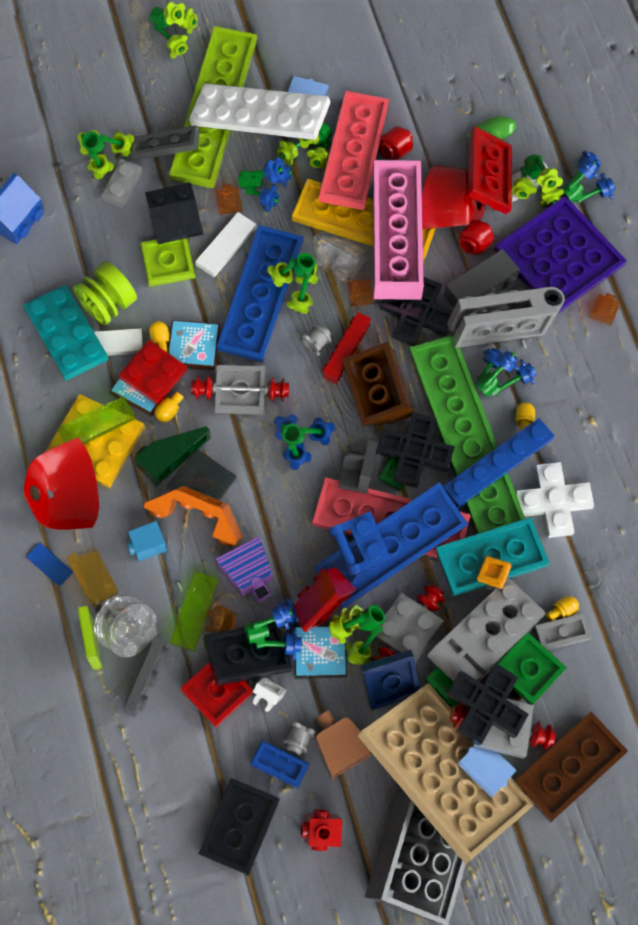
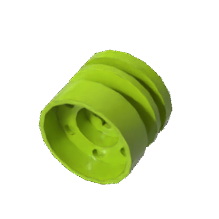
M104 261L93 270L92 274L95 281L86 276L82 280L83 283L78 282L73 287L74 293L83 308L104 326L111 321L110 317L115 318L118 316L116 306L125 310L137 300V295L129 281L108 261Z

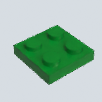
M528 632L498 663V665L518 677L512 689L531 705H534L567 668Z

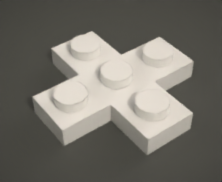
M561 462L536 465L535 471L539 488L516 491L524 516L544 515L548 538L573 535L574 527L570 511L593 509L594 507L590 482L565 485Z

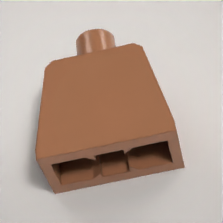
M326 711L316 718L323 731L315 736V741L331 780L373 755L358 737L361 731L348 717L336 722L331 712Z

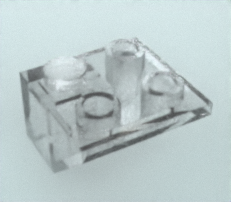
M319 234L313 237V256L317 266L330 270L340 280H347L353 283L367 264L368 251L346 239Z

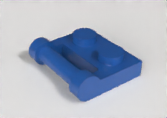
M371 511L328 529L331 537H335L347 565L346 572L348 576L355 575L391 559ZM347 530H351L364 561L357 564L344 535V532Z

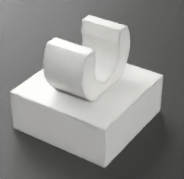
M264 677L256 684L253 693L257 694L253 699V704H258L261 698L265 699L268 703L265 711L268 712L283 698L287 690Z

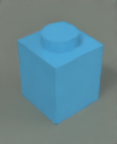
M157 521L128 531L130 540L126 541L131 556L136 554L139 562L167 551Z

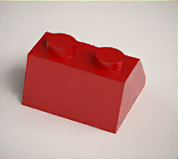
M336 567L329 570L325 568L314 577L316 582L311 587L306 586L297 595L299 600L293 606L301 629L304 632L323 624L356 590Z

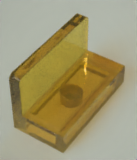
M97 550L78 558L76 552L66 557L91 607L118 594V589Z

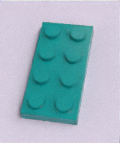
M66 284L23 305L24 310L65 381L109 360L106 351Z
M531 517L438 546L435 549L453 597L488 586L477 580L486 556L511 564L507 578H513L548 567L550 564Z

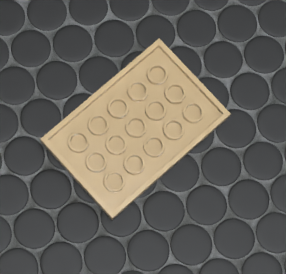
M428 683L363 729L358 737L462 861L467 864L535 804L511 777L507 781L508 785L504 788L501 787L491 798L458 765L467 754V749L474 747L473 743L456 732L458 727L454 728L453 722L450 721L451 708Z

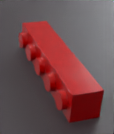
M359 312L351 318L350 327L345 329L343 339L338 341L336 351L331 353L329 363L325 364L322 369L323 378L334 384L338 383L345 370L342 359L354 355L371 325V318Z

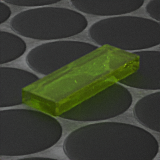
M123 396L57 428L64 443L78 437L83 444H86L136 418Z
M194 571L170 641L171 645L196 651L219 582L218 578Z

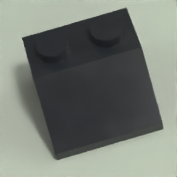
M191 182L145 192L148 211L158 245L203 235Z

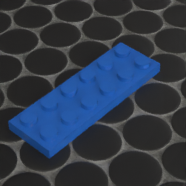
M258 225L217 344V351L264 362L289 286L288 283H284L281 287H277L273 283L271 275L267 272V268L270 265L276 266L279 262L288 264L291 258L297 259L303 244V236Z
M439 482L377 524L391 559L355 575L348 576L346 572L347 565L341 551L338 550L314 566L313 569L318 574L324 568L329 570L336 567L356 588L352 595L340 606V609H343L468 526V523ZM354 539L349 543V546L358 564L364 560Z

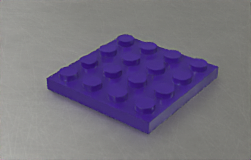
M566 196L497 243L494 247L496 253L503 249L520 269L518 277L530 290L555 287L562 291L565 301L558 314L625 266L627 262Z

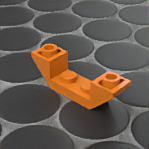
M178 487L144 504L143 508L150 510L151 515L164 518L174 512L177 501H179V505L184 508L193 509L194 507L201 510L202 514L208 518H219L212 537L217 538L220 544L232 547V545L236 546L242 541L243 536L229 504L188 487Z

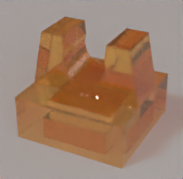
M231 184L222 185L221 190H215L220 215L242 212L238 187L232 188Z
M371 279L348 281L350 307L374 304Z
M606 293L605 296L598 294L589 318L612 325L621 302L614 300L616 296Z
M214 606L213 610H208L207 616L212 618L211 625H205L204 631L215 633L234 629L237 614L224 606Z

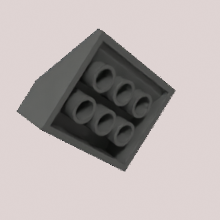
M396 792L365 898L441 925H449L466 864L405 792Z

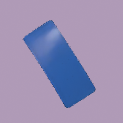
M39 543L27 555V558L58 586H61L73 573L70 568L52 554L42 543Z

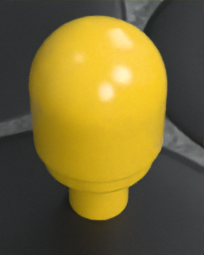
M155 321L149 327L150 339L168 353L167 343H169L170 339L168 327L164 322Z
M175 392L171 398L166 397L155 408L154 414L156 419L163 423L169 422L177 414L178 404L184 397L180 393Z
M523 402L516 408L515 421L520 426V431L535 421V408L531 403Z
M565 596L556 601L552 606L553 610L546 613L547 620L551 622L575 615L579 610L578 600L573 596Z

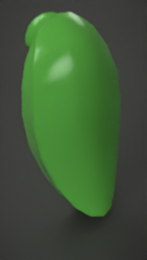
M497 116L485 120L476 127L504 140L516 130V122L506 116Z

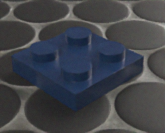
M411 649L361 665L371 710L405 700L420 689L415 659Z

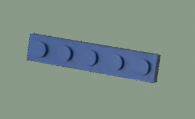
M538 418L444 485L443 488L455 506L460 508L554 440L555 435Z

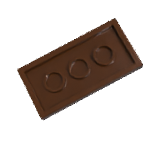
M591 711L520 775L515 782L551 823L622 758L628 750Z

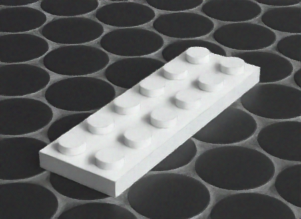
M204 83L190 115L189 122L192 126L316 140L330 105V100L328 96Z

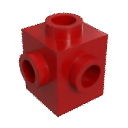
M322 809L313 810V814H305V821H302L300 826L301 838H304L305 843L311 846L312 850L326 851L328 847H341V817L337 814H329L330 811Z

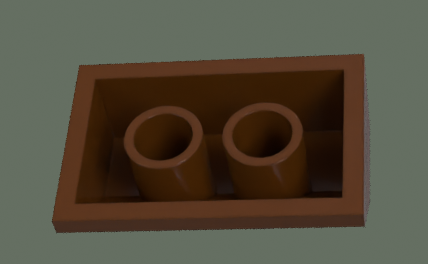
M388 342L342 359L363 426L394 424L412 416L414 409L396 353Z

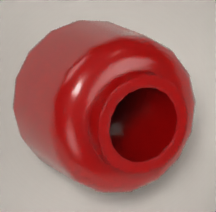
M399 126L393 127L381 136L380 152L386 159L400 160L411 152L413 136L407 129Z
M480 220L472 221L459 235L460 246L467 254L480 255L493 243L494 234L491 226Z

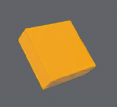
M486 556L477 577L478 582L503 589L511 569V564Z

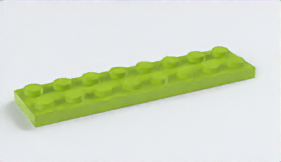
M214 26L184 127L192 126L189 118L204 83L244 87L257 43V34ZM197 126L200 130L198 150L175 153L169 178L173 181L191 182L193 185L214 189L231 130Z

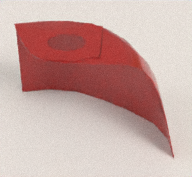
M434 165L430 169L422 191V229L469 225L474 220L482 219L485 213V204L481 203V209L478 210L476 200L468 196V169L444 165Z
M77 437L39 455L30 463L23 492L37 521L44 527L56 530L93 528L98 519L100 508L98 487L92 459L81 440ZM31 486H36L39 491L40 497L38 501L31 497ZM48 490H51L54 494L50 499L48 498Z

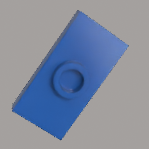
M263 740L250 763V766L296 789L299 788L310 765Z

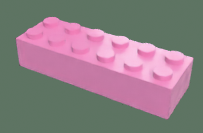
M374 160V299L421 300L424 283L421 161Z

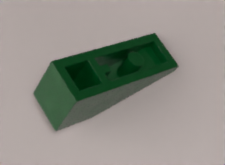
M205 426L154 441L149 446H143L134 458L137 468L157 487L211 439L210 429Z

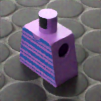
M259 536L216 558L218 569L241 597L252 592L257 602H262L271 596L266 584L273 580V574Z

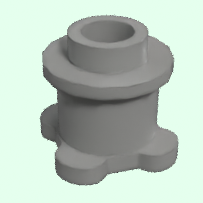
M314 325L312 327L313 330L308 335L303 334L301 336L302 345L316 357L321 354L319 352L321 348L331 342V333L323 325Z
M292 721L290 724L291 731L288 738L283 740V743L286 745L285 749L288 752L300 756L301 753H307L308 749L306 747L310 738H314L315 731Z

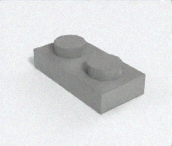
M120 159L102 194V200L124 208L142 173V166Z
M584 613L535 625L534 627L538 642L548 651L588 641L592 638Z

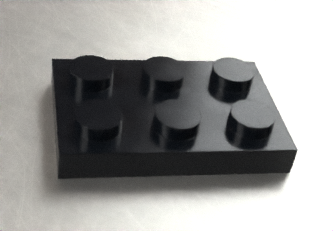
M276 622L267 624L269 637H266L265 641H284L281 628L277 627ZM245 628L204 634L203 641L216 686L288 673L293 668L289 655H284V647L265 646L257 648L255 643H248Z
M230 778L198 854L249 876L280 798Z

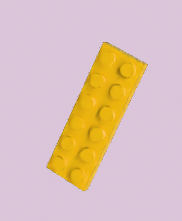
M307 178L293 212L292 221L373 247V199L367 197L365 210L319 202L322 183ZM436 228L422 229L423 263Z

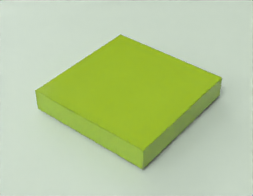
M187 238L159 245L157 240L140 242L149 287L195 279Z
M88 606L78 607L86 658L92 669H102L94 619Z

